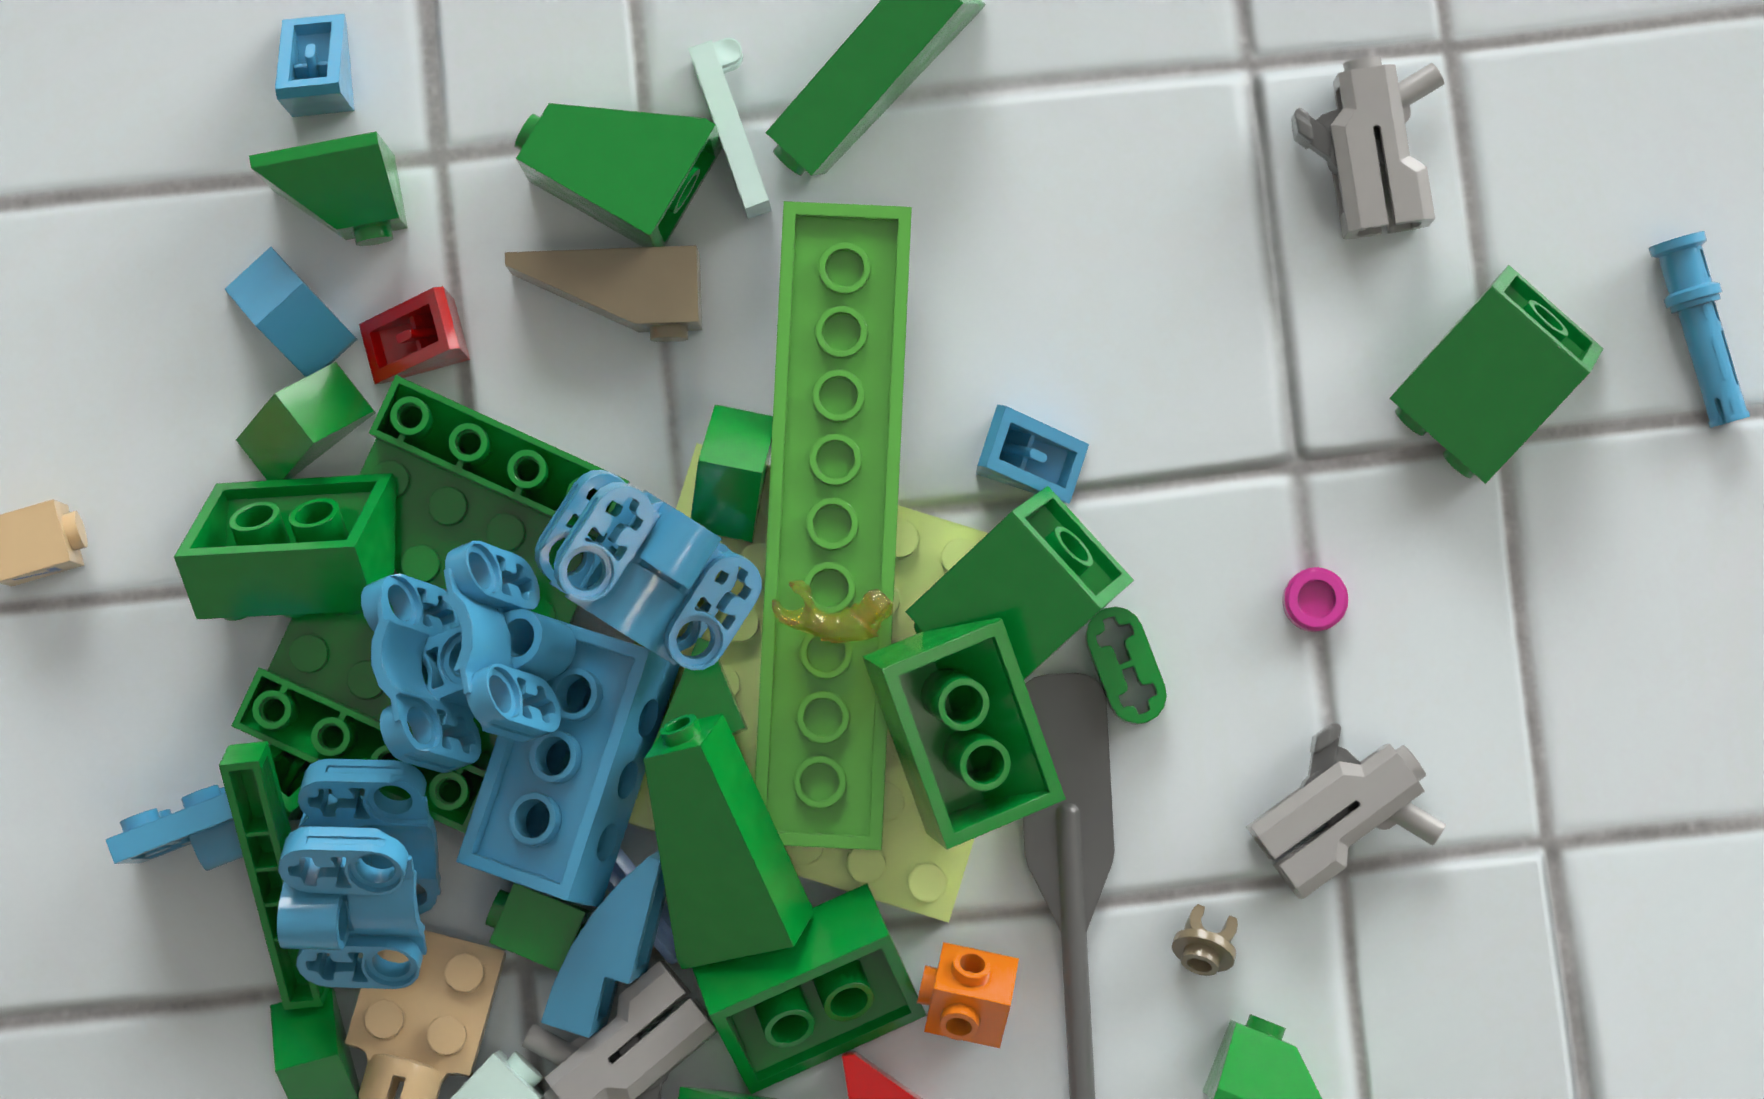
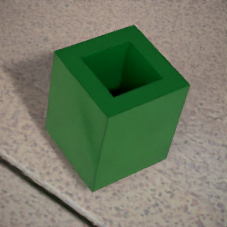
M514 882L510 893L502 889L498 891L489 910L485 925L494 928L489 943L559 972L570 947L585 926L591 911Z

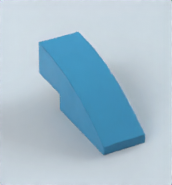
M659 851L647 857L622 879L593 912L570 947L553 983L541 1023L590 1038L608 1024L618 981L630 984L647 972L666 899Z

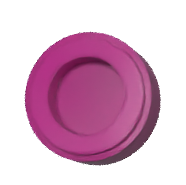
M1320 567L1304 569L1294 575L1284 589L1282 598L1284 612L1296 627L1304 631L1321 632L1335 626L1346 613L1348 607L1347 588L1341 578L1328 569Z

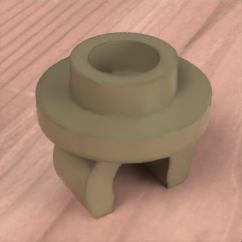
M1197 904L1190 913L1184 930L1175 934L1172 951L1187 970L1195 974L1211 976L1217 972L1226 971L1234 965L1237 953L1231 941L1237 932L1238 923L1237 918L1229 915L1220 933L1207 931L1201 922L1205 906Z

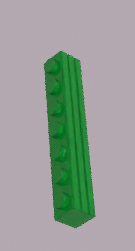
M268 741L230 745L227 747L226 753H224L219 763V769L284 1010L323 1006L330 987L319 986L305 979L296 966L299 949H283L278 941L277 913L284 882L278 871L279 860L285 840L292 831Z

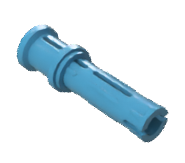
M1705 231L1653 245L1649 247L1651 257L1659 259L1669 293L1664 299L1666 309L1670 308L1671 314L1678 313L1710 421L1708 422L1709 427L1712 428L1750 417V413L1745 405L1715 301L1721 299L1719 293H1722L1720 283L1712 281L1702 248L1707 238Z

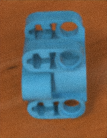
M592 470L581 475L573 484L542 532L535 547V561L539 570L551 580L549 584L566 594V598L673 665L678 663L680 666L690 670H704L714 665L720 659L754 607L762 590V578L757 567L750 560L732 552L726 545L721 543L722 538L648 491L644 490L642 492L636 487L625 483L617 475L605 470ZM595 488L598 491L589 501L586 499L588 492ZM613 500L616 502L615 508L608 513L606 508ZM574 514L578 520L574 526H571L567 523ZM592 528L599 533L595 541L588 536ZM565 538L556 553L553 570L549 562V552L558 540ZM583 552L581 564L575 570L567 573L571 559ZM721 571L719 577L715 580L717 574ZM737 579L744 584L742 591L738 595L731 592ZM702 597L705 601L699 608L697 606V603ZM718 610L727 614L722 623L715 618ZM686 623H689L687 630L682 636L677 638L679 630ZM709 628L710 642L702 653L696 656H686L681 653V651L694 645L698 637L701 638L706 629Z
M473 540L447 553L444 570L447 591L404 574H395L368 584L363 588L361 594V607L369 627L374 631L371 645V666L378 686L391 699V705L382 710L380 716V730L388 750L398 760L441 773L454 771L475 763L479 759L481 754V738L473 720L474 717L481 724L483 731L519 742H529L555 732L560 725L561 712L558 699L547 681L563 673L568 668L576 651V639L572 629L566 623L531 611L538 606L540 589L537 578L526 560L517 554L482 541ZM408 723H409V725H410V727H411V729H412L413 735L411 734V732H410V730H409Z
M323 759L310 764L304 773L298 795V803L304 813L299 828L292 831L286 838L279 860L278 871L284 882L278 905L277 934L281 948L299 949L296 966L305 979L316 985L342 988L398 989L413 984L419 977L423 955L427 953L424 934L425 925L421 922L419 915L431 910L436 904L437 896L441 893V875L439 873L437 832L434 820L429 814L427 796H425L427 782L424 775L411 764L396 760ZM389 785L398 786L406 790L411 795V798L402 801L391 800L385 797L379 791V788ZM361 788L365 789L364 796L360 795ZM416 883L420 884L426 891L416 894ZM382 950L398 951L409 960L404 963L389 962L382 959L377 953ZM359 953H363L362 958L358 957Z

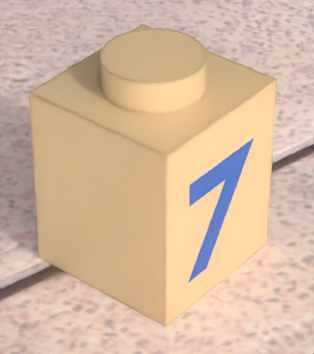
M52 499L1 514L0 584L12 587L84 566L80 549L88 547V540L79 513L77 511L70 512L67 504Z

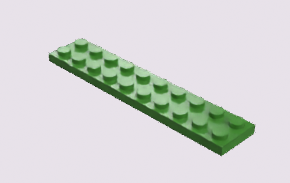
M783 202L755 784L784 846L882 850L888 726L862 656L892 644L912 207Z

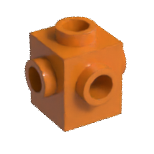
M943 942L938 967L925 965L917 1003L929 1006L924 1032L1000 1048L1011 1007L1019 958Z

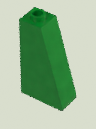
M880 0L765 132L778 144L774 148L773 153L786 167L800 176L805 171L811 176L826 174L976 17L986 4L982 0Z
M721 713L697 719L694 714H687L669 721L660 729L661 735L643 760L676 958L681 969L794 947L813 916L814 910L724 714Z

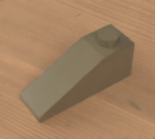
M696 245L505 252V266L512 275L639 333L650 332V341L688 340V331L702 330L700 254Z

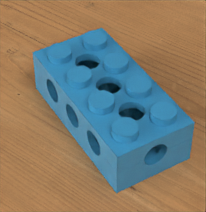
M566 623L572 629L576 639V651L568 668L563 673L547 681L553 689L560 706L561 721L559 728L553 733L529 742H519L497 736L456 862L566 901L598 907L603 902L645 774L643 759L657 737L680 665L678 663L673 665L645 647Z

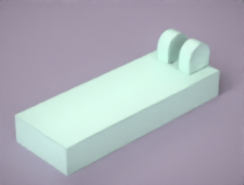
M724 38L716 42L710 40L690 47L688 50L711 118L713 123L716 124L721 145L747 219L770 212L771 206L724 75L741 66L743 62L741 45L733 38Z

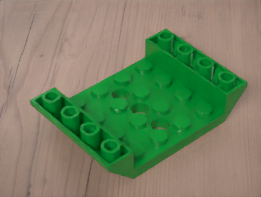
M395 375L369 431V434L376 439L359 475L393 473L396 481L395 570L397 574H404L447 590L444 576L447 553L473 540L482 541L519 555L531 566L540 589L538 606L531 610L532 612L572 624L580 606L566 598L564 592L549 584L551 580L539 570L535 561V547L542 532L573 484L581 475L587 472L604 469ZM620 477L625 483L630 484V481ZM592 488L588 492L586 499L590 501L598 490ZM612 500L606 508L608 513L615 508L616 502ZM573 514L567 524L574 526L578 518ZM593 528L588 533V536L593 541L599 535ZM565 538L558 540L549 552V562L553 570L556 553ZM583 552L571 559L567 573L575 570L581 564ZM342 612L316 613L292 618L268 670L258 667L231 726L262 741H268L269 744L310 763L323 759L400 761L388 750L380 730L382 710L391 705V699L378 686L371 666V645L374 631L369 627L364 614L347 615ZM475 717L473 720L481 738V754L475 763L448 773H441L413 765L424 775L427 782L425 796H427L431 817L464 834L466 833L498 736L483 731L481 724ZM408 723L409 730H410L411 734L413 735L412 729H411V727H410V725H409V723ZM389 785L379 788V791L391 800L402 801L411 798V795L406 790L398 786Z

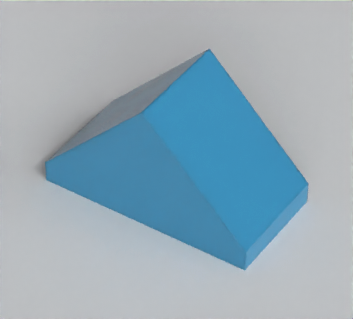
M345 13L282 20L275 92L277 100L292 117L355 111Z
M272 247L267 249L225 288V291L253 324L305 377L332 364L358 340Z
M997 404L977 465L976 475L1034 494L1049 486L1063 503L1070 504L1089 444L1008 406Z

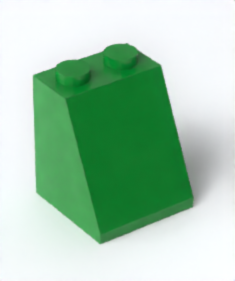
M548 103L541 117L532 114L526 120L514 145L515 148L520 150L516 160L529 182L642 247H664L722 150L716 124L706 118Z
M1508 265L1401 383L1389 399L1398 406L1395 413L1410 430L1420 436L1429 433L1446 449L1443 452V456L1457 472L1467 478H1472L1476 475L1486 484L1589 375L1604 348Z
M1047 486L1012 510L905 612L915 622L914 630L916 634L998 617L1001 618L1021 674L1025 680L1126 589L1134 579L1051 488Z

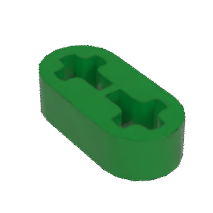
M1121 607L1104 608L1087 625L1085 640L1088 652L1101 686L1104 689L1109 707L1115 716L1129 724L1147 723L1156 718L1165 707L1167 693L1163 678L1143 626L1137 616L1128 609ZM1113 618L1118 627L1126 625L1130 627L1132 636L1124 641V648L1129 661L1119 664L1111 645L1099 646L1096 636L1105 631L1103 621ZM1132 667L1140 686L1151 684L1155 696L1146 701L1148 708L1146 713L1138 714L1134 705L1122 706L1119 696L1128 691L1123 670Z

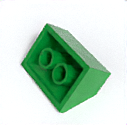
M393 473L216 483L174 555L196 620L224 618L225 620L236 621L257 616L283 615L288 618H296L316 613L342 612L347 615L363 613L361 607L363 588L372 582L394 574L396 481Z
M1001 618L920 632L862 656L926 834L948 850L1066 800Z
M867 883L813 907L814 914L794 947L692 967L709 1016L750 1094H754L927 1016L922 1004L917 1003L918 994Z

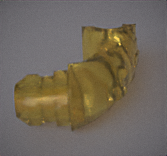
M802 580L789 582L791 589L804 600L801 608L794 611L783 608L779 601L772 600L774 615L780 623L819 637L822 641H831V643L865 641L879 637L877 632L881 628L880 624L892 615L894 605L879 589L868 591L863 596V599L859 603H854L851 608L845 607L841 612L835 614L828 613L816 607L810 586Z

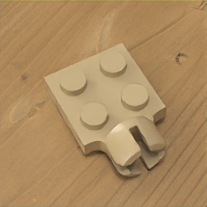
M424 930L427 953L423 955L419 977L413 984L398 989H360L345 1040L347 1046L360 1049L366 1053L367 1066L359 1090V1099H395L400 1082H404L400 1099H438L442 1083L448 1076L460 1075L470 1078L473 1075L506 958L505 951ZM382 950L377 953L382 959L389 962L404 963L409 960L398 951Z

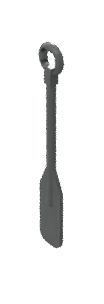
M1080 673L1047 674L1033 677L1025 685L1066 800L1023 817L1024 850L1027 866L1061 932L1070 1099H1095L1087 930L1111 869L1115 852L1107 700L1102 686L1089 675Z

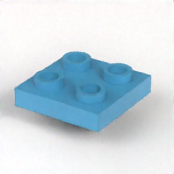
M213 785L188 794L181 798L184 809L175 813H171L170 809L158 812L157 808L120 821L123 833L105 839L114 864L144 863L192 844L200 864L206 871L243 858L225 788Z

